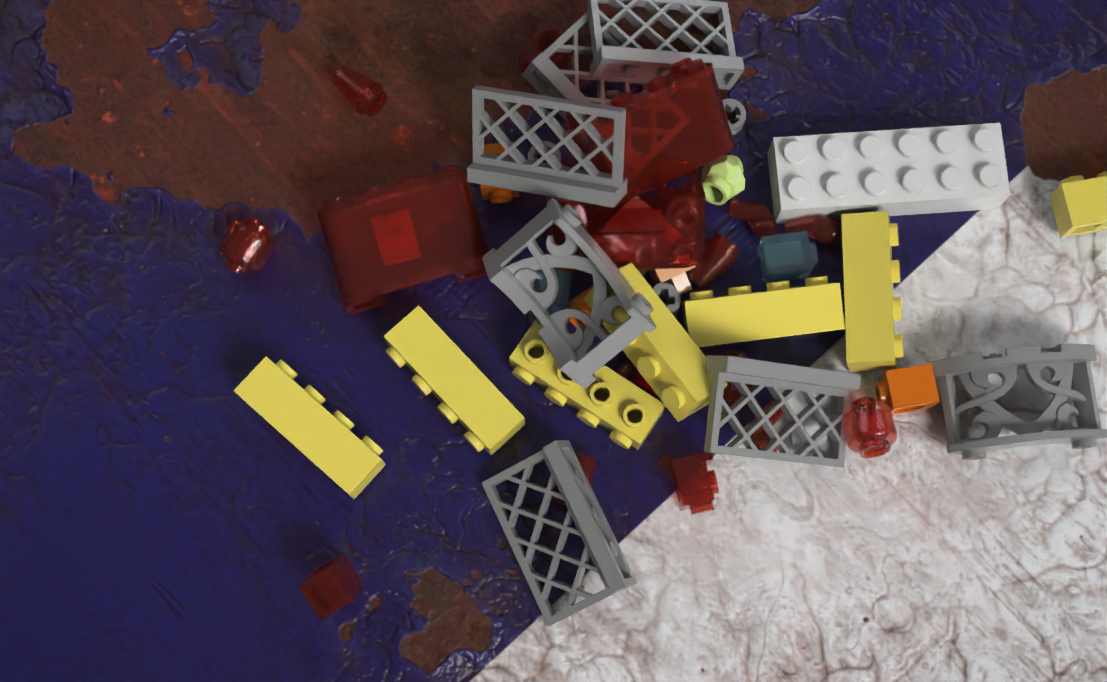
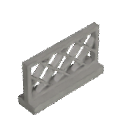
M586 0L593 51V61L590 64L591 79L731 90L745 70L743 57H736L728 2L709 0ZM598 3L609 4L618 14L610 20L599 10ZM635 6L644 7L653 17L645 23L631 9ZM668 10H678L688 20L680 26L666 12ZM703 13L718 14L719 26L714 29L700 15ZM623 17L638 29L631 37L616 25ZM658 20L673 33L666 40L651 28ZM692 23L707 35L701 43L686 31ZM608 31L622 45L620 47L603 45L602 36ZM643 34L658 48L656 50L643 49L635 41ZM678 37L693 51L691 53L678 52L671 43ZM712 40L723 49L724 55H713L705 46Z
M587 11L543 53H540L521 75L540 95L626 108L623 178H627L628 181L690 119L657 84L591 79L590 72L579 71L578 54L593 55L592 47L578 46V31L584 25L590 30ZM608 32L602 36L603 45L620 47L618 42ZM571 38V45H564ZM555 52L571 53V70H560L549 58ZM579 79L597 80V98L585 97L579 91ZM604 81L622 83V100L605 99ZM629 83L641 84L647 91V102L630 101ZM630 108L647 110L648 127L631 126ZM562 110L557 112L573 129L580 125L570 112ZM655 110L666 111L676 123L670 129L656 128ZM597 116L591 121L605 140L614 134V125L605 117ZM584 129L577 133L593 150L598 147ZM631 134L648 135L649 150L643 156L631 145ZM656 135L662 136V137L656 142ZM601 150L597 155L612 169V162Z
M476 85L472 89L473 163L467 167V182L614 208L627 193V178H623L626 108ZM484 98L495 100L505 111V114L496 122L484 110ZM522 104L532 106L542 117V120L532 128L516 111ZM560 110L570 112L580 124L569 134L553 117ZM508 116L524 134L514 143L498 127ZM597 116L614 119V134L607 140L603 138L591 123ZM545 122L561 140L550 150L535 133ZM582 129L598 145L587 156L572 139ZM490 132L505 149L500 155L484 153V137ZM526 138L542 155L536 161L526 160L516 148ZM563 144L578 160V163L573 167L563 166L553 155V152ZM602 150L612 162V174L599 172L590 159Z
M707 355L705 371L712 372L704 452L844 468L851 390H860L861 375L733 356ZM725 381L733 382L742 395L730 407L723 399ZM745 384L753 386L750 389H748ZM763 387H767L775 401L763 411L754 396ZM779 389H785L786 391L781 393ZM797 391H800L808 405L796 415L787 401ZM829 396H837L836 413L828 419L820 405ZM747 403L756 419L744 429L734 414ZM781 408L790 422L777 433L769 418ZM813 412L822 427L810 437L802 422ZM728 421L738 436L727 446H718L719 430ZM762 425L771 440L761 450H758L750 436ZM795 430L804 444L794 454H791L783 440ZM826 434L829 435L833 442L831 458H824L816 446ZM743 443L746 449L738 447ZM776 447L779 452H772ZM810 452L812 456H806V454Z
M556 440L542 447L543 450L482 482L547 626H551L619 591L637 584L569 440ZM545 460L551 472L547 488L529 481L533 466ZM524 471L522 479L515 476ZM506 480L520 484L514 505L502 501L496 485ZM555 485H557L560 492L554 490ZM527 487L545 493L539 514L521 508ZM552 496L564 500L568 508L564 523L546 517ZM506 509L511 510L510 516ZM519 514L536 520L530 540L518 536L515 529ZM572 520L577 528L571 526ZM544 523L562 529L555 550L538 544ZM569 532L581 536L585 544L581 559L562 553ZM523 545L528 546L527 552ZM535 549L553 556L547 576L535 572L531 564ZM589 557H591L594 564L588 562ZM560 559L579 566L573 586L554 579ZM585 569L597 572L606 589L596 594L581 590L580 586ZM540 581L545 583L544 588L542 587ZM552 586L570 592L566 609L556 614L548 600ZM577 595L586 598L575 604Z

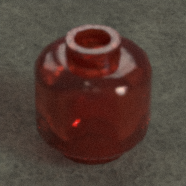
M245 216L244 220H233L219 244L220 253L227 258L224 265L242 275H245L247 270L257 272L262 270L276 246V240L271 235L273 229L250 216Z
M871 397L855 400L851 404L852 407L843 414V428L848 448L855 453H860V456L863 458H875L885 455L891 450V446L897 440V430L890 406L884 402L875 401Z

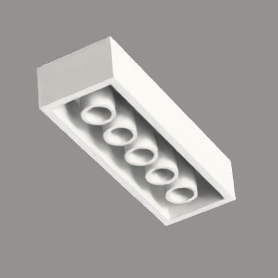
M1001 123L773 137L767 153L775 224L841 219V214L888 211L889 216L991 210L998 209L1011 195Z

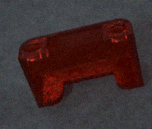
M685 58L670 65L671 72L669 74L659 76L645 83L646 90L636 95H633L631 91L625 92L610 100L611 106L626 108L623 178H627V193L617 205L713 161L735 148L712 63L703 62L702 59L692 61L691 58ZM570 112L566 114L568 120L560 123L568 134L580 125ZM597 116L591 121L605 140L614 134L613 118ZM584 129L572 137L573 141L586 156L598 147ZM602 150L590 159L599 172L612 174V162ZM571 153L575 164H577L578 160ZM593 204V207L597 208L598 210L612 208Z
M696 159L658 161V195L638 196L639 198L624 196L614 208L546 196V203L554 198L562 207L569 204L577 211L583 220L580 225L598 243L618 269L630 263H633L637 270L688 268L697 264L703 257L706 196ZM577 163L562 164V165H563V166H567V167H573V166L576 165ZM675 170H681L688 176L685 185L678 188L671 187L666 182L669 173ZM553 223L547 228V236L553 235L554 241L558 245L564 244L566 237L559 226ZM578 246L574 255L589 258ZM556 268L565 272H584L571 268Z
M454 165L443 166L435 170L433 175L422 178L418 176L405 177L399 180L397 185L388 188L370 187L361 191L360 196L346 200L342 197L329 199L323 202V208L317 211V218L348 315L385 305L383 294L455 274L457 282L461 283L488 275L482 257L489 251L469 182H467V175L465 170L457 169Z

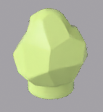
M719 155L708 159L702 168V184L699 188L701 196L706 201L714 205H723L726 201L745 190L744 169L741 160L734 155Z

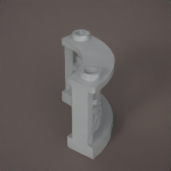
M552 198L546 203V208L497 251L492 248L482 257L489 280L504 292L524 315L531 310L537 317L535 320L538 324L544 326L538 333L553 354L559 369L585 389L596 380L594 373L644 331L652 332L656 328L650 316L654 309L640 292L636 293L613 261L580 225L583 220L577 211L569 204L562 207ZM554 223L564 232L566 240L564 244L558 245L554 241L553 235H549L546 239V246L551 254L545 255L535 239ZM578 246L589 258L574 255ZM528 247L533 257L510 263L515 256ZM553 268L577 269L593 275L594 298L590 315L580 309H564L555 313L550 307L558 292V279ZM541 269L547 279V289L544 292L537 291L533 285L535 279H544L542 274L537 271ZM609 284L616 293V295L608 297ZM617 306H622L628 313L629 318L608 334L601 326L603 320L609 324L619 323L620 321L614 316V311ZM571 317L582 321L586 328L584 329L581 324H577L576 332L572 334L567 329V322ZM596 337L602 340L588 352Z
M1059 344L1049 349H1040V345L1006 348V356L1003 357L1002 354L996 355V353L983 356L982 352L932 361L934 377H938L949 444L946 446L947 454H962V460L967 461L986 458V451L1021 446L1071 443L1072 449H1085L1097 446L1096 439L1107 438V429L1101 428L1090 366L1091 361L1097 360L1094 345ZM1043 368L1051 372V379L1048 381L1057 382V386L1049 384L1042 379L1041 370ZM1017 369H1024L1026 377L1035 388L1046 394L1053 395L1045 410L1031 423L1012 415L994 401L1012 388L1017 377ZM989 374H998L1002 378L1001 387L987 394L985 389L995 385L988 381ZM956 378L970 401L961 406L958 403ZM1067 399L1073 400L1074 406L1066 403ZM977 407L982 413L972 418L969 427L976 423L982 424L986 429L985 434L975 439H964L960 413ZM1069 414L1076 417L1078 427L1070 424ZM1055 421L1059 429L1058 431L1043 432ZM1002 427L1018 434L998 437Z

